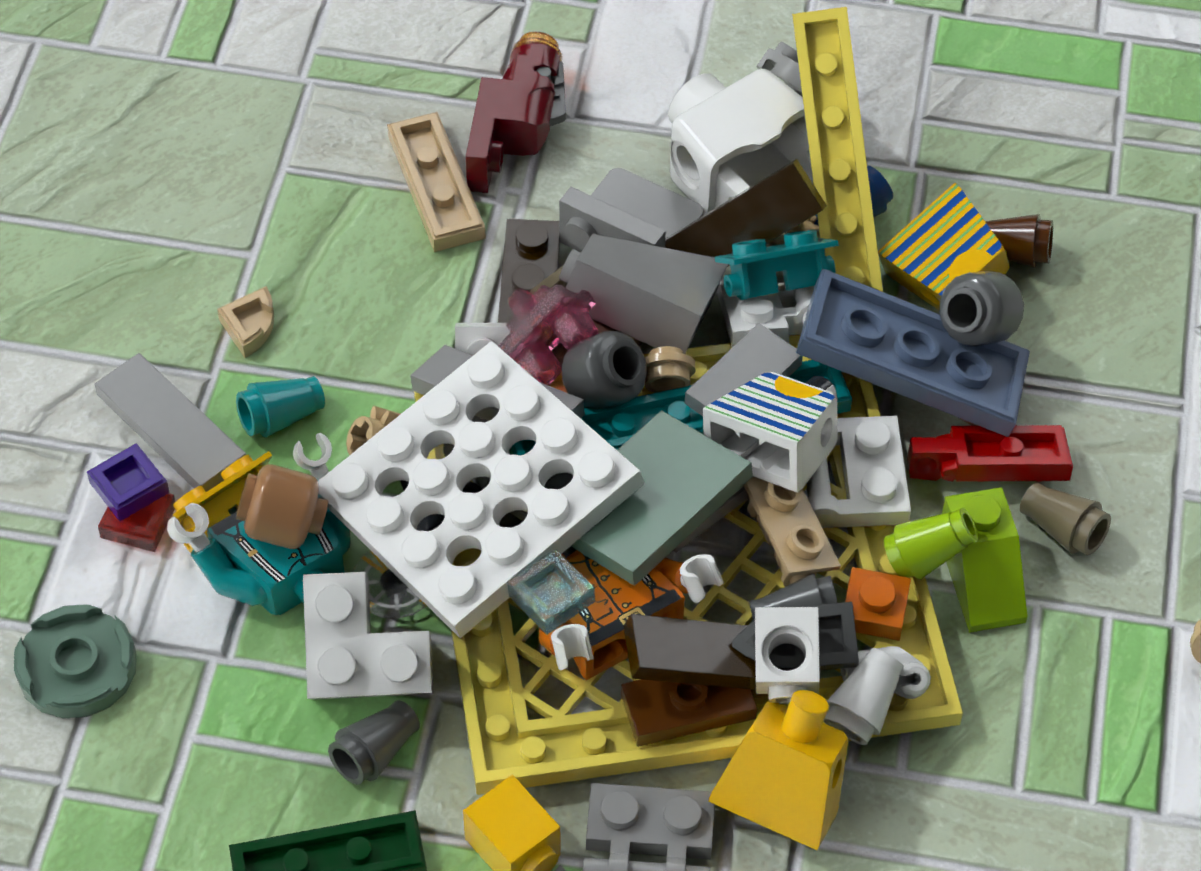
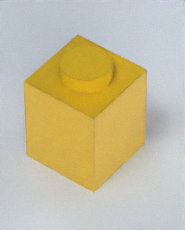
M513 774L463 810L465 840L493 871H551L557 864L561 855L560 826Z

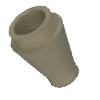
M1038 482L1028 488L1020 503V512L1034 520L1072 554L1079 551L1086 555L1094 553L1104 541L1110 528L1111 516L1102 510L1100 502L1047 488Z

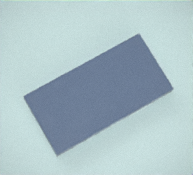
M826 269L821 270L815 283L796 353L1006 437H1009L1017 422L1030 353L1028 349L1005 340L995 344L980 346L961 344L950 337L942 325L939 314Z

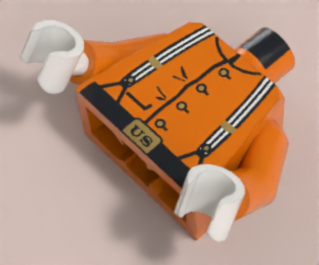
M570 546L555 559L558 566L552 568L547 574L548 593L544 595L539 603V641L544 648L556 657L559 670L567 669L568 659L574 658L581 675L586 681L628 658L624 624L631 614L683 619L685 602L683 593L689 594L690 599L694 603H699L705 598L704 586L711 584L721 586L724 582L715 559L711 555L701 554L693 556L685 562L673 561L665 557L634 586Z

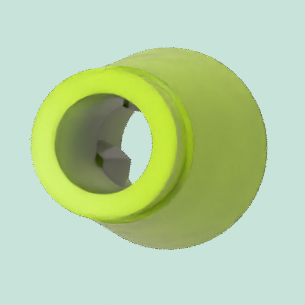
M961 508L954 512L950 511L895 525L894 533L885 536L884 547L889 562L898 576L908 578L915 576L917 579H923L953 556L967 548L969 544L978 541V532L970 514L964 508Z

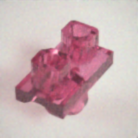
M555 284L551 289L546 285H542L534 294L522 288L516 289L508 298V304L515 314L506 324L510 333L498 347L538 382L549 386L560 375L562 368L552 350L560 342L565 349L569 350L575 343L599 334L588 313L596 305V301L587 290L574 293L558 284Z

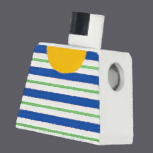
M775 372L763 373L703 408L704 435L752 462L754 477L798 493L836 445L837 393L835 387L828 379L822 376H813L803 383Z

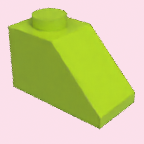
M999 487L945 496L942 514L964 508L973 519L978 532V541L969 544L967 548L946 561L969 633L1026 623L1028 615L1019 535L1003 488Z

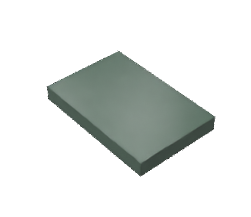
M661 410L617 449L619 453L640 470L645 484L572 544L571 547L635 586L753 477L752 462Z

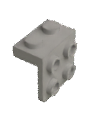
M614 168L609 171L591 195L570 187L560 199V243L582 252L591 235L598 234L665 248V238L702 217L703 207L693 200L627 170Z

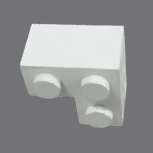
M365 572L303 575L307 699L433 694L430 631L371 633L369 577Z

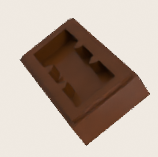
M642 679L621 684L622 701L637 747L756 719L757 707L751 689Z

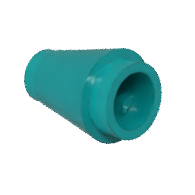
M314 376L306 379L249 383L247 390L237 393L236 407L240 422L249 436L261 434L267 438L315 411L323 409L325 407V397L320 382Z

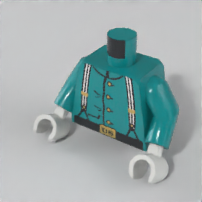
M322 433L316 434V440L322 452L320 460L313 461L306 458L300 441L295 444L293 450V457L297 465L303 469L310 470L311 475L317 481L329 472L326 462L332 452L331 442ZM190 503L185 507L188 516L195 523L194 532H188L183 529L178 519L174 516L169 519L167 524L168 534L175 542L182 544L190 543L193 548L190 554L218 594L251 606L260 604L272 615H282L300 603L304 604V574L345 573L343 555L348 551L351 544L350 529L328 508L320 534L316 535L308 532L304 543L297 549H289L248 537L244 529L245 521L236 519L237 512L208 528L209 518L206 510L195 503Z

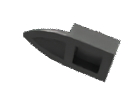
M852 602L802 606L818 607L819 671L857 667L859 665ZM755 621L745 627L732 640V647L756 661ZM781 644L771 651L769 659L775 667L796 669L804 662L805 656L797 646Z

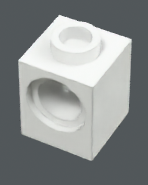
M755 607L756 694H769V702L789 704L792 694L798 690H809L819 694L818 607ZM781 644H793L801 649L805 660L798 668L784 671L775 667L770 661L769 655L771 651Z

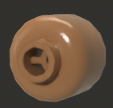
M267 464L259 470L258 475L248 473L236 519L245 521V532L252 539L289 549H297L304 543L308 532L316 535L320 534L329 501L318 498L319 483L314 476L277 465Z

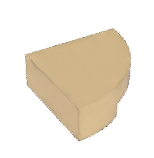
M266 286L217 309L220 323L244 358L256 352L267 341L272 332L274 310L272 298Z

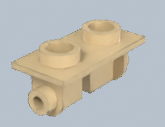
M752 477L744 484L750 500L747 507L748 512L752 517L756 518L768 545H772L775 550L773 555L783 574L781 580L784 586L790 585L813 573L816 576L817 572L840 569L841 565L803 488L797 493L757 477Z

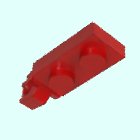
M979 425L951 426L950 433L936 437H911L909 441L907 465L909 476L914 479L937 481L942 478V480L951 482L954 480L956 482L1071 480L1073 463L1065 429L1062 425H1015L1009 437Z

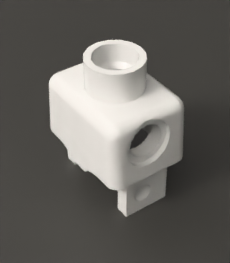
M758 69L728 87H725L712 74L703 73L693 77L675 94L668 110L669 121L673 123L671 131L670 176L672 181L688 199L699 203L703 207V215L796 159L808 177L813 181L803 97L771 71Z

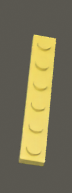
M847 7L792 14L813 185L827 205L823 211L817 214L820 238L838 240L839 246L824 248L825 256L830 255L833 258L836 274L883 292Z

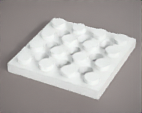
M491 341L318 481V498L328 500L327 508L459 638H462L645 483L638 468ZM495 407L499 409L498 414L488 422H472L475 414L484 408ZM518 441H536L533 449L524 455L508 454L512 445ZM441 444L454 445L452 452L445 458L439 460L427 459L429 452L436 446ZM570 473L573 475L571 482L561 489H547L544 487L547 480L555 474ZM488 477L491 479L487 487L480 492H462L466 483L473 478ZM399 480L409 482L407 488L401 494L395 497L382 496L383 490L392 482ZM522 510L528 513L525 520L518 526L512 528L499 526L500 520L509 512ZM432 514L445 516L443 522L436 529L431 531L417 530L418 524L425 517ZM470 548L481 550L479 558L474 563L464 567L452 565L455 557L463 550Z

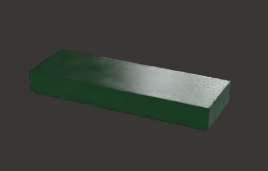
M416 810L229 845L233 871H427Z

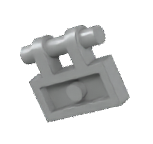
M591 783L586 850L610 852L609 859L584 857L583 871H710L711 867L685 865L686 858L711 860L715 805L708 802L711 792ZM629 853L667 856L666 864L629 861Z

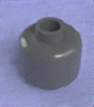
M969 272L957 276L945 287L940 298L939 314L943 327L950 337L964 345L980 346L1007 340L1018 330L1023 319L1024 302L1021 291L1012 279L1000 272Z
M604 331L573 344L565 354L561 368L562 380L567 393L584 399V408L593 409L613 408L635 399L644 388L647 376L646 360L640 347L631 337L618 331Z

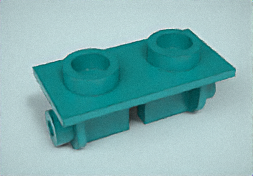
M817 230L797 231L784 234L785 244L766 247L765 239L743 241L732 244V254L716 256L714 258L717 263L730 264L731 274L724 276L726 294L729 297L737 296L739 300H747L748 298L779 293L776 276L778 271L783 272L785 290L815 286L822 269L836 273L834 260L830 255L825 256L824 248L839 246L838 240L818 238Z

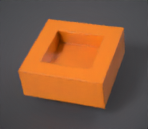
M852 567L845 602H852L856 633L900 641L911 578Z

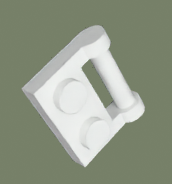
M898 417L837 418L836 445H840L847 499L838 500L835 496L831 495L827 458L807 482L808 500L822 528L897 525L909 522L911 507Z

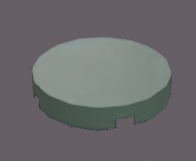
M88 604L62 606L41 615L31 624L32 630L26 634L24 640L21 637L15 647L14 672L25 699L39 711L63 719L88 717L111 707L127 692L136 673V649L125 623L116 616L114 619L112 616L104 614L101 608Z

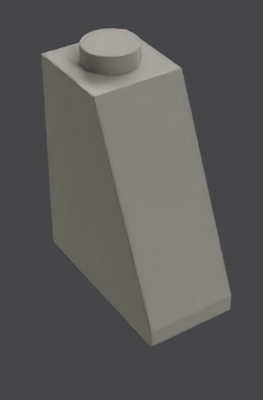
M592 234L582 252L572 249L564 263L559 280L566 282L567 286L559 304L655 348L672 346L680 348L683 354H686L713 301L728 264L717 263L714 257Z

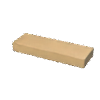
M438 112L387 124L389 140L434 252L486 239L485 225Z

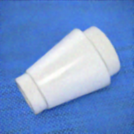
M872 648L867 657L860 662L827 700L829 710L824 722L843 731L848 739L858 744L867 745L872 734L880 735L899 680V675L904 668L903 664L890 654Z

